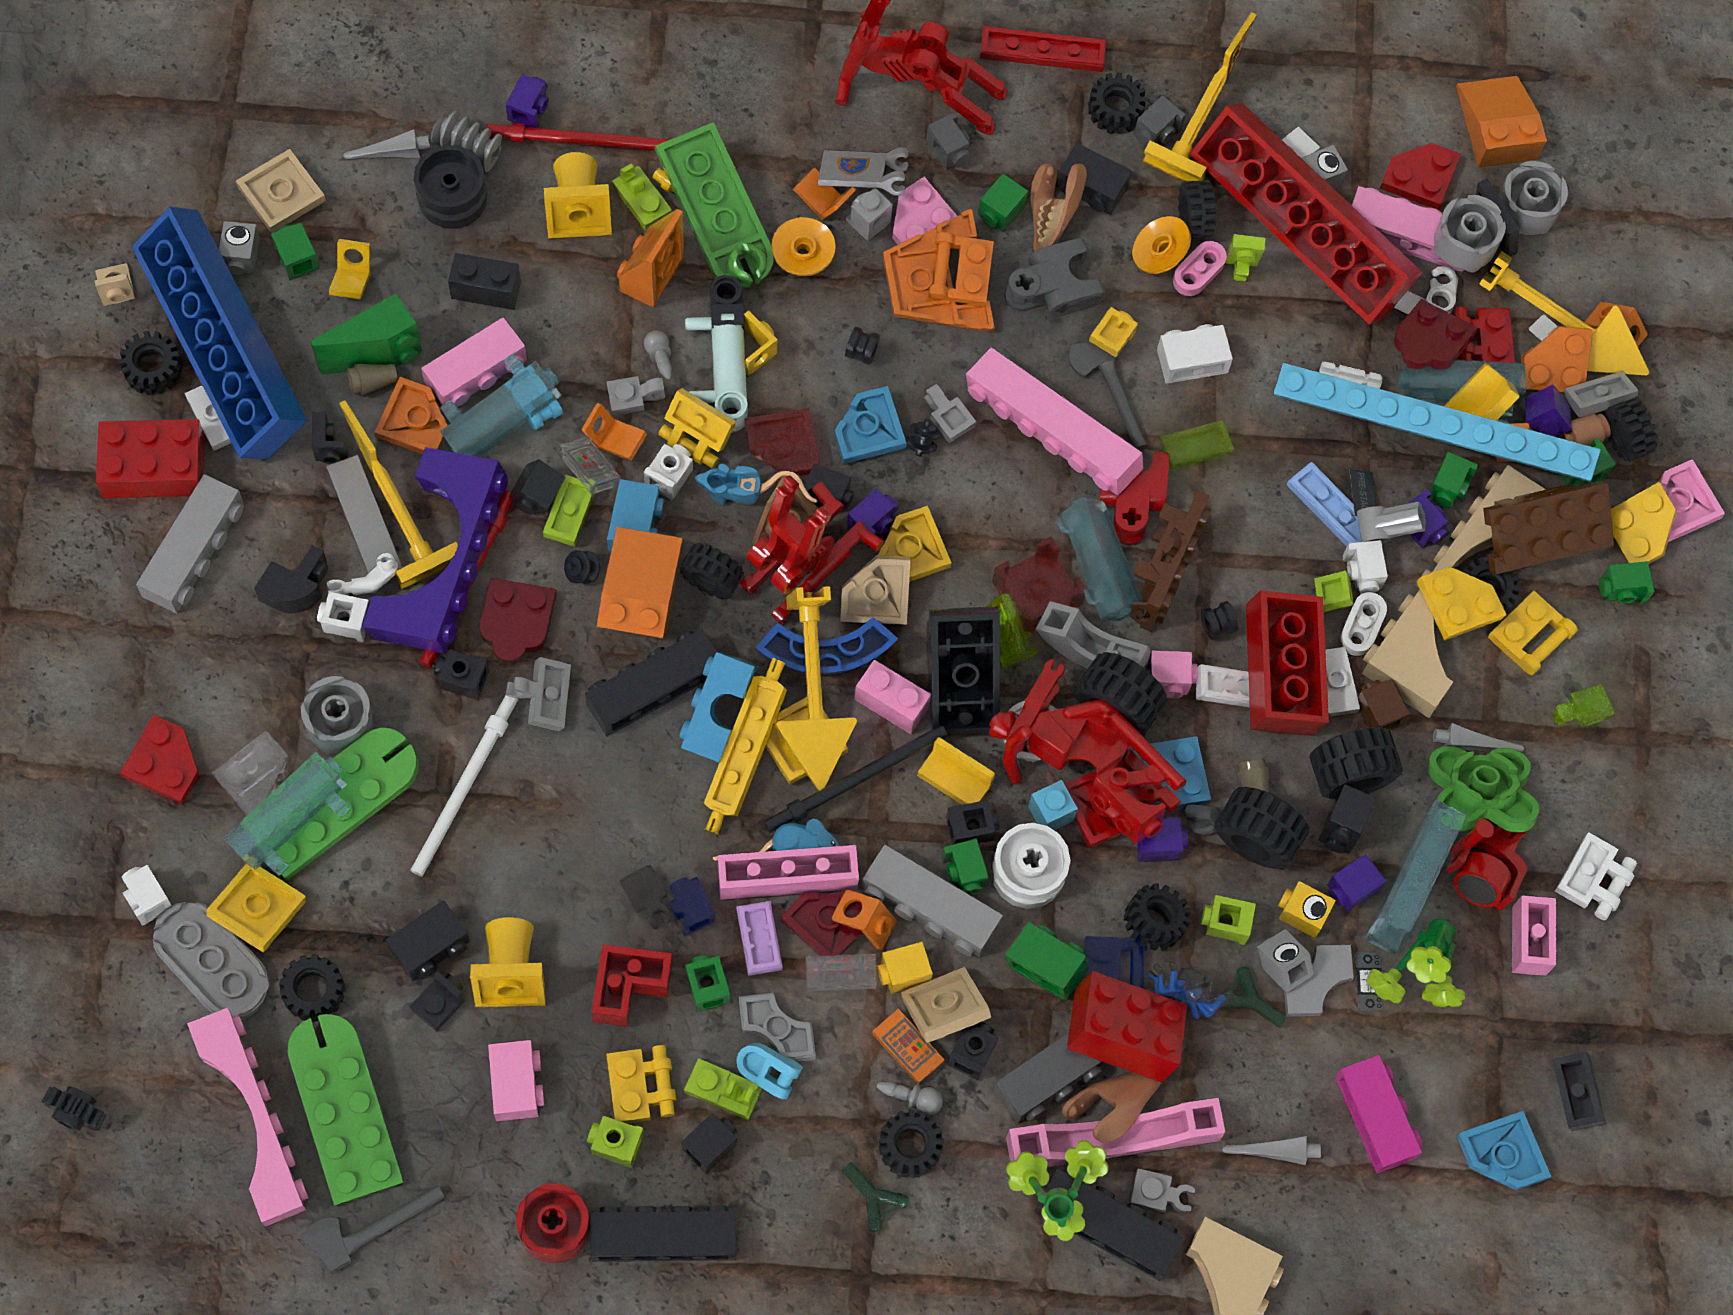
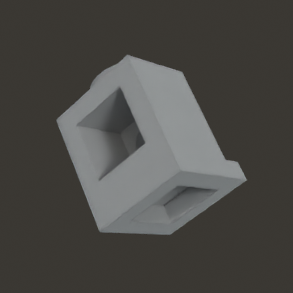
M874 188L870 192L860 194L853 201L851 214L846 217V221L862 237L869 241L891 223L892 203Z

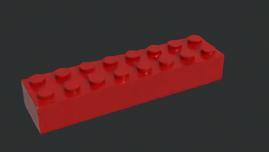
M1243 103L1227 105L1190 152V155L1199 164L1207 167L1206 170L1368 324L1384 320L1423 273Z

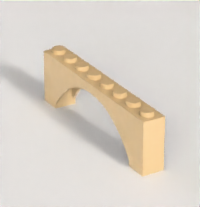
M1509 465L1501 475L1495 472L1485 487L1489 491L1484 499L1480 496L1476 498L1468 510V513L1472 515L1467 523L1462 520L1459 522L1451 534V537L1455 539L1450 547L1442 546L1433 560L1437 563V566L1432 572L1426 569L1422 576L1449 566L1455 569L1463 561L1476 553L1493 547L1491 526L1485 524L1483 508L1494 506V501L1507 498L1514 499L1516 496L1546 489ZM1419 590L1415 597L1408 594L1398 609L1403 613L1398 621L1391 618L1381 633V636L1385 638L1381 645L1373 644L1363 658L1367 665L1362 674L1372 681L1380 680L1381 683L1392 679L1402 701L1430 718L1450 689L1453 681L1446 677L1440 662L1435 643L1434 617L1421 590Z
M1207 1217L1200 1223L1185 1254L1194 1259L1203 1276L1210 1295L1214 1315H1263L1269 1304V1300L1265 1299L1264 1296L1269 1286L1273 1288L1277 1286L1284 1271L1283 1268L1279 1267L1282 1255Z

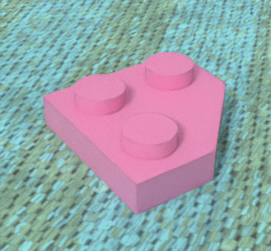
M925 177L907 187L905 192L898 197L892 236L897 245L935 228L936 225L946 220L949 221L957 217Z
M1693 459L1664 471L1660 478V483L1677 510L1667 542L1722 519L1725 513Z

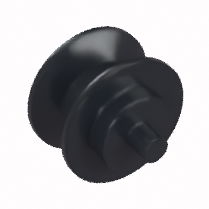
M925 419L924 422L913 423L909 426V431L914 436L907 437L906 443L916 452V456L921 457L922 454L937 450V445L933 440L940 438L941 432L931 424V420Z
M575 550L566 557L564 572L567 579L572 583L591 584L599 575L600 562L597 555L591 551Z

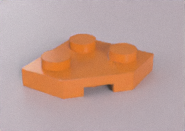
M1557 326L1535 347H1531L1522 355L1518 388L1542 390L1554 384L1559 392H1565V388L1586 382L1592 329Z
M399 377L377 424L374 435L377 439L423 454L425 447L441 450L449 430L431 388Z

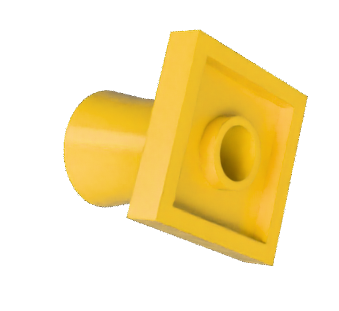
M567 153L557 158L553 164L558 187L544 188L548 239L612 235L609 184L595 185L598 164L592 156L586 153Z
M514 917L498 918L488 922L485 926L488 942L489 964H471L470 978L475 1007L546 1006L542 963H528L534 931L532 923Z

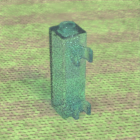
M513 353L504 362L514 377L466 413L462 414L451 400L440 407L451 422L440 432L453 451L479 457L559 398L562 394L555 385L560 381L548 366L543 369L536 361L525 367L521 360Z
M1455 360L1449 368L1442 370L1433 369L1429 366L1423 369H1412L1406 365L1404 369L1399 371L1398 387L1403 389V396L1433 404L1435 402L1447 403L1482 365L1487 363L1511 382L1520 396L1497 420L1508 424L1509 417L1513 415V406L1519 407L1526 394L1525 364Z
M1089 497L1076 499L1071 503L1070 508L1060 513L1062 518L1056 521L1061 533H1068L1089 587V589L1083 591L1088 604H1095L1100 619L1121 621L1130 615L1134 601H1143L1104 501L1089 499Z
M315 752L223 839L254 870L265 862L280 876L289 865L275 852L326 804L340 818L351 809L338 795L347 785L339 776L344 770L331 756L324 760Z

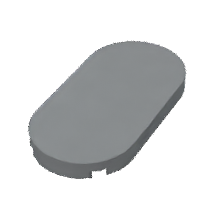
M182 902L167 908L158 917L154 927L153 944L159 958L211 1014L228 1007L233 1016L239 1014L241 1020L257 1013L265 1004L270 991L269 976L262 962L237 935L207 917V905L197 902Z

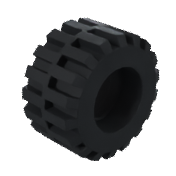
M1099 653L1074 687V695L1077 697L1076 699L1079 704L1099 699L1109 703L1142 736L1146 734L1167 703L1166 692L1149 671L1135 661L1116 653Z
M1363 728L1340 734L1320 744L1309 755L1322 797L1336 799L1344 784L1368 794L1389 785L1403 772L1391 731L1386 728Z
M1245 786L1237 787L1233 791L1214 824L1218 836L1237 854L1255 864L1278 870L1290 867L1310 832L1307 821L1290 804L1269 792Z

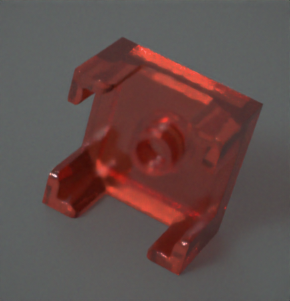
M1052 537L1038 543L1035 554L1009 568L1010 562L1008 560L995 567L993 585L1027 635L1036 631V627L1050 601L1077 608L1083 604L1087 588L1081 579L1077 577L1073 583L1058 561L1060 549Z

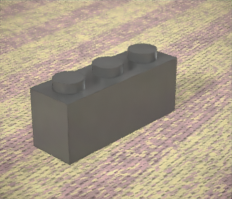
M1067 1033L996 1081L993 1090L1017 1124L1024 1119L1032 1122L1046 1111L1044 1108L1046 1104L1054 1099L1059 1103L1069 1097L1075 1091L1072 1088L1081 1080H1084L1087 1084L1103 1072L1100 1067L1103 1066L1104 1062L1068 1050L1069 1033Z

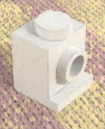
M664 444L651 465L645 469L644 483L659 486V493L673 501L693 471V459L690 458V452L678 444H674L673 447ZM667 463H669V464L673 465L674 467L669 468V467H666L665 465H666Z
M1381 540L1348 543L1343 554V561L1347 562V573L1350 576V581L1354 580L1356 592L1360 591L1361 594L1366 592L1375 593L1382 589L1388 575Z
M329 592L326 603L321 602L319 606L317 621L321 623L323 632L355 638L358 642L364 643L366 630L362 627L370 604L369 600ZM347 616L349 617V622L339 619L341 617Z
M148 865L142 868L134 867L123 874L122 879L128 890L122 893L142 926L159 917L167 908L172 906Z

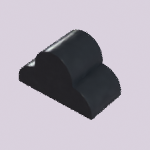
M999 607L929 609L926 637L932 729L942 725L946 730L947 736L989 734L991 728L989 723L1000 712Z

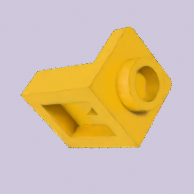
M1110 307L1091 334L1089 341L1112 356L1117 357L1128 340L1131 341L1135 336L1138 323L1128 313L1117 311Z

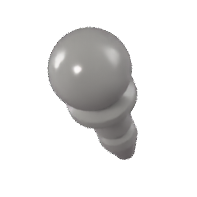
M651 331L644 338V348L649 353L650 360L657 363L659 372L666 379H670L672 367L669 361L671 356L669 338L662 331Z
M879 1082L877 1084V1088L888 1096H895L897 1099L909 1101L908 1108L913 1109L916 1107L920 1113L923 1111L927 1115H934L942 1108V1095L935 1088L926 1087L921 1089L919 1085L915 1084L913 1090H911L909 1087L897 1085L893 1082Z

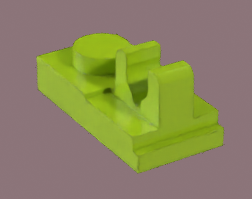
M632 163L620 169V176L611 181V185L645 232L650 225L672 212V209L640 166L634 168Z
M1233 235L1226 251L1227 258L1225 264H1234V281L1246 282V277L1249 275V267H1257L1265 251L1266 238Z
M698 1058L685 1086L684 1093L749 1120L763 1088L748 1079Z

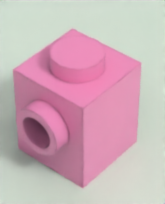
M1151 651L1147 662V671L1162 685L1167 695L1166 698H1180L1183 695H1188L1191 685L1196 684L1198 675L1197 664H1192V652Z

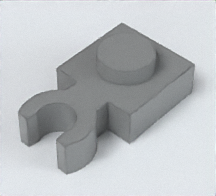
M1138 1168L1129 1203L1163 1214L1166 1210V1205L1169 1204L1172 1205L1176 1212L1188 1214L1191 1211V1206L1182 1204L1179 1200V1195L1187 1194L1193 1196L1195 1188L1190 1185H1180L1177 1188L1170 1187L1172 1176Z

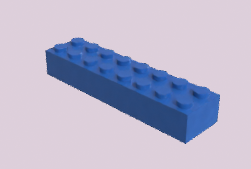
M169 207L132 246V249L239 458L269 459L307 422V419L199 211Z

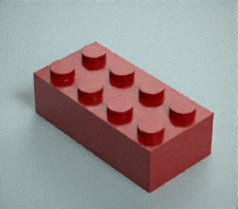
M1260 590L1246 603L1250 730L1314 736L1329 724L1323 597Z

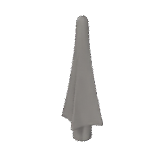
M412 129L382 142L345 152L343 157L345 159L376 157L420 158L419 150L431 148L429 135L416 137L415 131Z
M1451 723L1448 730L1435 728L1433 732V742L1445 743L1444 746H1454L1465 751H1492L1497 748H1511L1519 752L1524 751L1522 745L1492 738Z
M1307 1136L1255 1144L1225 1145L1222 1148L1223 1152L1227 1154L1259 1156L1306 1165L1307 1158L1321 1157V1145L1307 1143Z

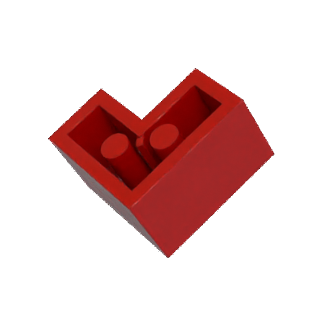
M602 944L591 1012L593 1023L628 1027L633 993L668 998L673 965L672 953Z

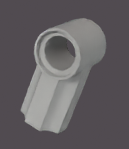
M1420 502L1390 508L1374 506L1357 511L1361 542L1381 540V543L1384 544L1391 541L1393 537L1425 531V513Z

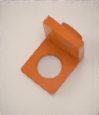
M813 168L793 190L823 220L836 211L856 189L851 187L840 195L833 186L818 185L820 172Z
M1600 302L1586 319L1585 323L1597 329L1611 308L1618 304ZM1618 305L1629 329L1635 326L1636 336L1634 340L1639 347L1646 338L1647 332L1637 310L1634 307Z
M600 403L595 405L582 428L583 433L597 448L629 461L633 460L647 436L644 430L614 419ZM601 416V427L594 433V423Z
M848 889L845 891L832 916L834 922L861 930L874 947L883 950L897 923V920L881 900ZM856 901L862 903V910L859 915L853 918L846 917L845 910L850 903Z

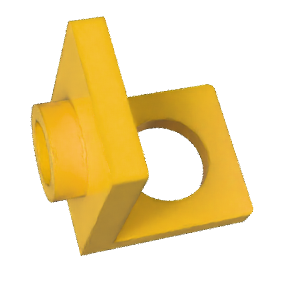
M339 239L337 242V271L330 285L329 295L361 299L370 278V243ZM349 249L358 250L362 254L363 260L359 263L350 262L345 256V251Z
M748 310L744 313V330L761 346L745 360L746 374L750 376L777 354L778 339L774 336V331L765 321L760 322Z

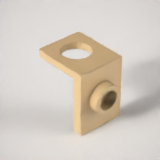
M127 263L95 271L97 277L95 286L103 306L136 299Z

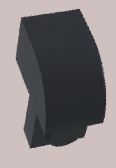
M312 545L296 572L271 561L254 588L258 600L285 613H299L313 607L322 598L319 585L316 582L320 583L328 570L324 551Z

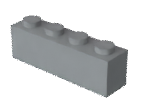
M205 474L202 476L138 580L136 586L141 597L176 614L182 605L188 604L192 598L193 586L199 577L202 578L206 575L211 564L210 558L216 549L220 550L227 539V530L232 522L236 523L243 513L244 503L239 490Z
M885 844L863 877L862 888L865 889L867 896L879 899L893 906L895 913L908 921L914 919L923 924L924 930L933 937L941 939L943 936L953 942V947L965 956L970 957L973 954L980 958L1000 926L1003 917L999 912Z

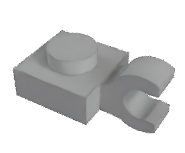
M639 376L607 381L613 416L645 411L643 402L666 398L662 378H653L641 385Z
M937 384L926 390L927 395L924 399L930 408L935 410L931 413L930 419L948 443L976 426V420L958 397L949 401Z

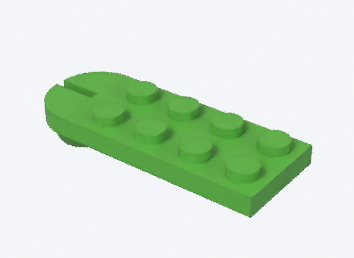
M714 122L656 145L655 152L714 277L717 278L723 275L733 276L739 280L742 289L750 288L753 280L756 285L762 282L768 276L773 265L772 246ZM744 259L750 274L744 272L740 263L741 260Z
M377 728L370 730L245 826L286 880H290L412 785L419 770L417 751L400 732L394 729ZM396 750H402L389 761H387L391 753H393Z
M324 1014L319 1015L318 1019L327 1046L320 1048L315 1026L310 1018L299 1024L291 1034L288 1042V1056L333 1204L337 1206L403 1184L404 1181L358 1034L354 1027L344 1018L337 1015Z

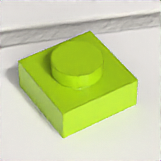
M1347 571L1314 578L1316 595L1323 597L1324 612L1354 605L1350 576Z

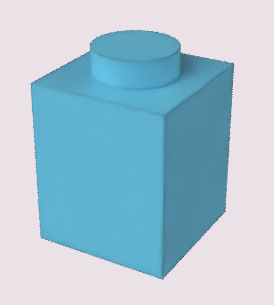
M1062 780L1031 794L1028 805L1037 824L1048 826L1054 831L1073 822L1078 810Z

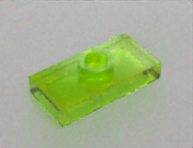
M1223 420L1164 435L1160 440L1164 452L1169 454L1170 469L1231 454L1234 449Z

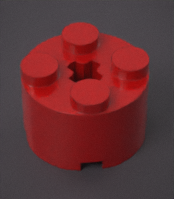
M547 1183L537 1187L520 1202L516 1213V1227L520 1240L529 1254L540 1261L559 1263L576 1257L583 1249L590 1233V1219L583 1199L571 1187L559 1183ZM552 1217H558L559 1223L562 1225H556L555 1230H549L545 1222L549 1223Z

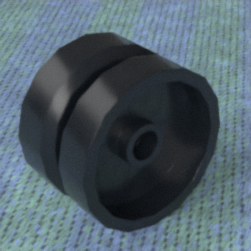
M443 145L428 151L417 163L414 171L417 201L421 213L431 223L442 228L457 229L470 225L484 211L487 205L488 194L485 172L480 159L472 151L461 146Z

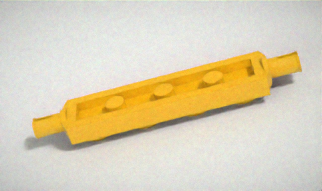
M775 658L771 659L772 661L765 677L753 676L705 798L704 804L712 810L705 830L715 834H719L725 816L739 815L786 695L787 689L778 682L785 663Z

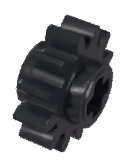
M68 1086L66 1091H61L56 1087H49L41 1101L44 1103V1106L54 1110L51 1117L55 1121L75 1131H80L84 1126L99 1131L107 1116L103 1111L94 1108L97 1101L95 1098L71 1086Z

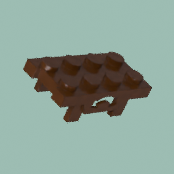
M1602 480L1575 487L1567 484L1516 496L1514 499L1507 498L1494 501V506L1483 508L1485 524L1491 526L1494 555L1488 556L1489 570L1494 574L1614 546L1608 482Z
M1197 491L1188 513L1164 503L1158 520L1168 525L1165 527L1158 524L1151 540L1159 543L1151 564L1139 559L1133 573L1134 577L1144 580L1145 583L1133 579L1126 595L1141 601H1134L1129 615L1140 624V628L1152 632L1156 622L1163 624L1173 596H1175L1184 571L1190 563L1196 544L1201 538L1211 509L1206 507L1209 495ZM1166 554L1173 557L1170 559L1171 563L1162 561Z

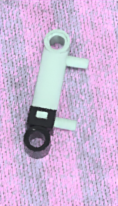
M723 275L714 279L710 287L711 317H691L685 319V329L687 331L711 330L714 390L689 391V393L707 404L715 403V409L735 420L736 424L732 431L733 433L744 428L748 415L744 314L741 283L733 276ZM723 294H729L733 297L731 299L726 300L720 298L719 296ZM727 408H735L739 412H737L736 414H727L724 412V410H726Z

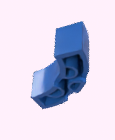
M872 617L859 629L847 635L834 639L818 640L820 675L841 674L862 667L886 652L898 638ZM777 622L755 647L754 651L770 662L772 658L784 662L783 668L786 670L806 674L804 636L789 631Z

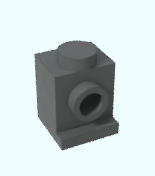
M1162 95L1137 119L1134 135L1144 147H1147L1149 141L1165 144L1175 132L1178 134L1182 130L1186 114Z
M956 112L929 124L927 129L926 142L945 170L954 165L961 166L971 158V154L968 151L970 139L967 132L963 128L959 129L957 126L958 115Z

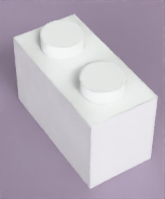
M1206 324L1197 327L1195 330L1184 332L1172 330L1161 335L1157 347L1166 384L1226 374L1229 372L1233 360L1223 325L1213 326Z

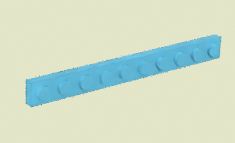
M1286 363L1282 365L1274 390V395L1590 483L1601 449Z

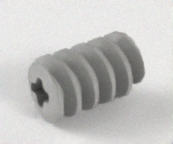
M456 110L449 117L445 114L442 115L433 127L431 142L441 146H461L472 151L480 159L484 171L488 173L495 165L501 152L502 135L497 134L491 140L492 130L486 128L480 134L481 124L478 122L474 123L471 128H468L470 118L465 116L458 122L459 112Z

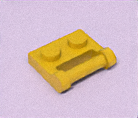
M1533 591L1489 634L1488 638L1527 674L1534 675L1541 668L1540 663L1566 638H1572L1578 632V629L1573 621L1563 617L1539 594ZM1548 624L1555 629L1534 652L1527 654L1523 651Z

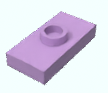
M771 901L737 906L736 911L748 976L782 970Z

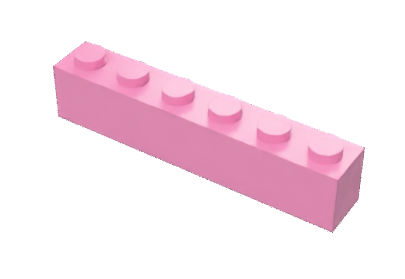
M992 347L966 373L968 392L976 401L986 402L1000 418L1004 420L1010 419L1017 424L1019 430L1028 437L1034 436L1042 442L1045 449L1051 454H1059L1065 458L1075 471L1079 473L1084 472L1092 477L1095 484L1102 490H1110L1118 496L1143 470L1142 452Z

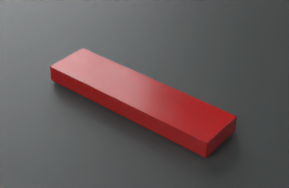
M983 26L980 59L1103 72L1106 40Z

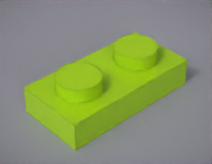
M564 475L566 478L557 493L543 530V537L575 547L596 492V484Z

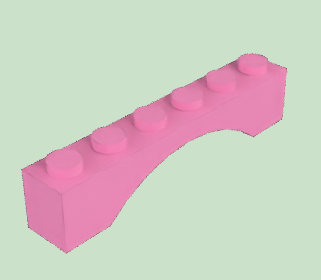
M227 1007L187 1023L199 1057L204 1063L219 1070L238 1087L252 1112L257 1132L258 1152L255 1172L249 1191L261 1223L266 1227L305 1211L306 1208L303 1201L309 1199L302 1179L295 1181L291 1167L296 1166V1162L289 1145L285 1147L281 1145L278 1134L284 1131L277 1113L270 1114L267 1108L266 1101L271 1100V1096L264 1079L261 1081L256 1079L253 1069L259 1067L252 1047L245 1049L241 1036L247 1033L240 1015L233 1016Z
M1219 1098L1182 1103L1139 1114L1133 1126L1122 1137L1107 1143H1102L1093 1136V1130L1100 1121L1074 1124H1040L1009 1129L1006 1141L1010 1162L1017 1160L1020 1153L1029 1151L1033 1156H1043L1048 1162L1047 1167L1069 1164L1065 1159V1153L1069 1148L1076 1147L1081 1140H1088L1093 1146L1103 1147L1107 1153L1106 1158L1218 1142L1225 1134V1127Z

